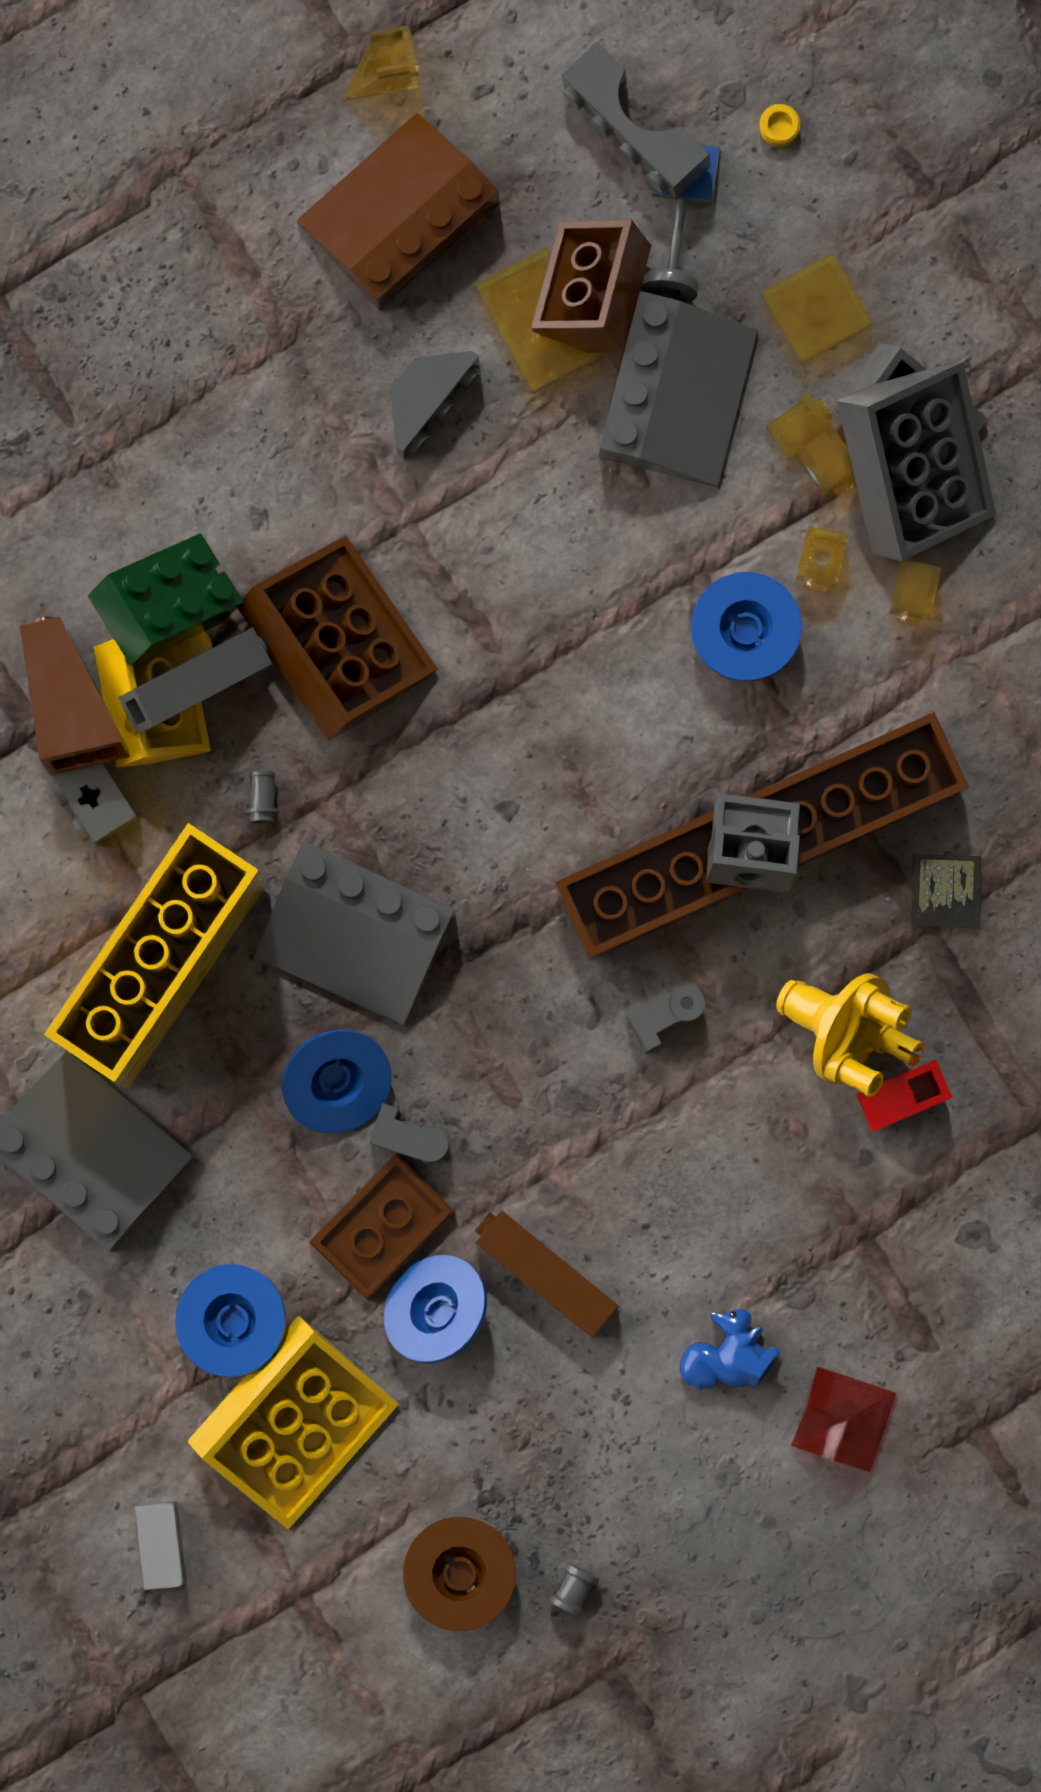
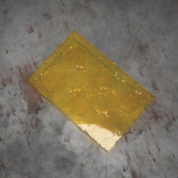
M548 247L475 284L478 294L532 394L605 356V353L581 351L534 333L531 329L551 255Z

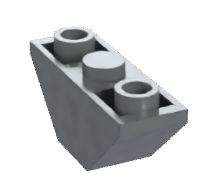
M467 351L414 358L390 388L397 454L401 458L405 459L410 451L417 454L430 437L426 432L435 420L441 423L455 406V402L452 401L455 394L460 388H463L465 391L468 390L481 372L477 369L479 356L475 352Z

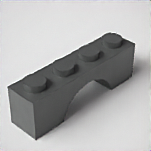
M598 42L562 74L565 89L562 93L566 100L577 110L583 107L593 117L590 122L594 128L605 138L611 135L621 145L618 147V150L622 156L633 166L639 163L649 173L646 175V178L659 193L663 194L667 191L676 200L711 167L710 154L682 126L667 131H650L635 125L627 118L620 106L621 97L627 85L625 69Z

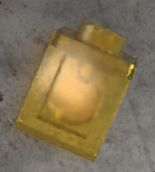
M807 393L801 397L798 404L770 422L766 429L787 459L791 461L830 433L832 425L829 420L833 417L820 398L814 401L810 394Z

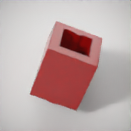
M936 1059L884 1081L877 1094L873 1097H868L862 1092L856 1094L872 1132L953 1098Z

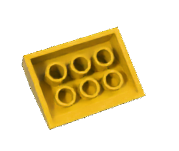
M298 1315L285 1330L282 1343L271 1360L260 1369L245 1375L190 1437L188 1443L201 1459L289 1530L395 1410L399 1403Z

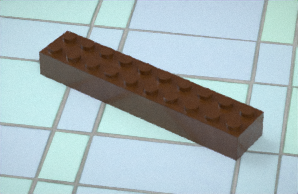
M933 712L746 797L800 804L797 834L800 835L798 868L963 794L969 786L937 716ZM714 811L555 882L557 892L589 961L751 889L706 882Z

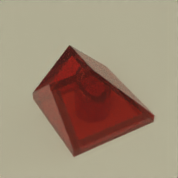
M817 1366L791 1446L871 1472L896 1393Z

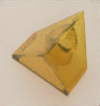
M409 25L369 32L370 41L341 102L420 88L418 65Z

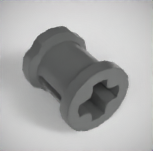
M566 1563L564 1567L566 1574L556 1595H550L548 1601L573 1615L582 1617L584 1613L582 1606L592 1585H598L600 1579L572 1564Z

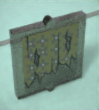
M945 851L943 855L913 854L911 926L941 927L943 932L948 931L949 928L979 929L982 856L952 855L949 851Z

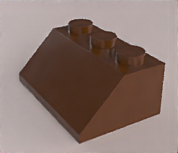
M633 220L559 222L531 326L534 333L587 353L624 352L652 246Z

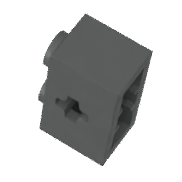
M104 763L52 775L56 783L51 785L50 789L62 807L70 804L78 817L71 822L84 842L92 838L93 842L100 846L139 821L138 816ZM89 789L95 794L101 792V795L97 797L99 805L94 809L89 804L82 806V803L87 800L84 792Z

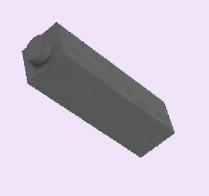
M252 627L118 697L133 728L139 734L264 669L272 663L268 657V649L265 642L257 636Z

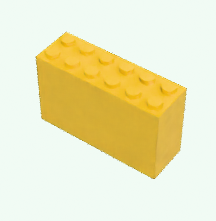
M188 823L44 1035L113 1082L129 1089L268 885L260 871Z

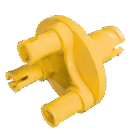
M867 973L855 978L840 994L833 996L816 987L806 985L805 982L790 980L785 984L778 996L777 1011L782 1016L786 1015L793 1022L814 1032L816 1037L813 1053L814 1070L819 1078L831 1084L845 1083L866 1096L873 1097L881 1088L884 1078L881 1072L863 1065L873 1051L880 1054L887 1052L910 1066H915L922 1058V1056L913 1052L917 1050L924 1053L925 1044L900 1032L901 1028L904 1029L908 1024L912 1008L892 999L888 983L874 974Z

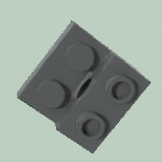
M717 793L714 803L712 838L709 843L706 882L789 893L797 874L800 836L797 834L800 804Z

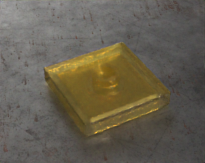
M833 253L828 254L761 292V297L801 365L867 329L873 323Z

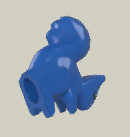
M736 1309L724 1314L712 1313L710 1315L711 1319L727 1337L720 1348L706 1342H697L688 1346L680 1360L682 1378L688 1385H692L700 1390L705 1387L713 1389L718 1381L732 1387L749 1385L757 1387L781 1352L776 1347L765 1350L757 1343L763 1332L761 1326L755 1327L750 1332L747 1331L752 1320L749 1311Z

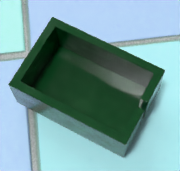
M201 533L108 574L88 595L89 600L130 666L222 624L244 603L226 572H217L216 568L220 563Z

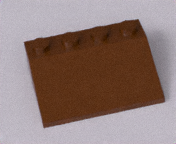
M416 113L297 219V222L373 305L380 310L499 203V190L469 158L421 115Z
M346 535L253 586L244 596V603L238 608L250 628L253 627L257 636L265 642L269 656L328 741L358 725L438 670Z

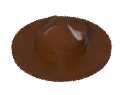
M468 1517L442 1519L425 1528L410 1545L403 1565L404 1588L414 1609L429 1623L451 1631L473 1630L494 1620L508 1604L516 1582L514 1557L505 1539L488 1524Z

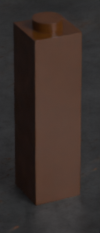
M502 1210L497 1217L489 1212L476 1228L475 1232L480 1235L479 1239L475 1242L591 1338L594 1337L619 1306Z

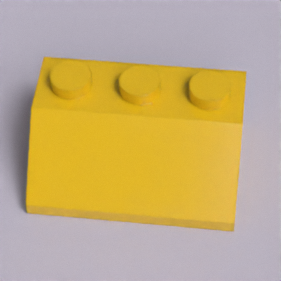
M114 639L93 647L103 699L130 753L128 758L115 760L116 768L153 764L211 751L202 702L137 734L118 697L179 666L180 664L172 655L171 647L131 666ZM187 639L180 643L183 663L193 659L190 640Z

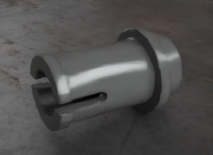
M254 771L249 773L250 808L246 809V814L250 815V823H274L275 815L279 814V809L275 808V772Z

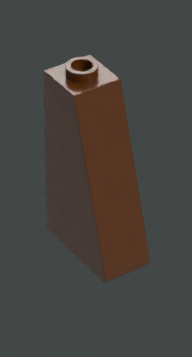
M49 616L34 619L32 623L21 625L20 631L39 760L48 773L53 775L130 757L129 749L70 632L60 616L55 618Z

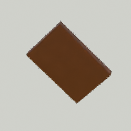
M395 1153L309 1243L368 1301L455 1211Z

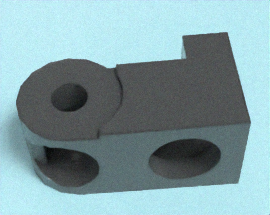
M684 985L627 1014L626 1019L644 1053L661 1045L657 1035L677 1023L688 1024L699 1018L705 1007L704 996L694 986Z
M382 1103L369 1142L370 1144L428 1163L438 1162L446 1156L449 1150V1141L443 1130L436 1126L419 1128L396 1120L399 1108Z

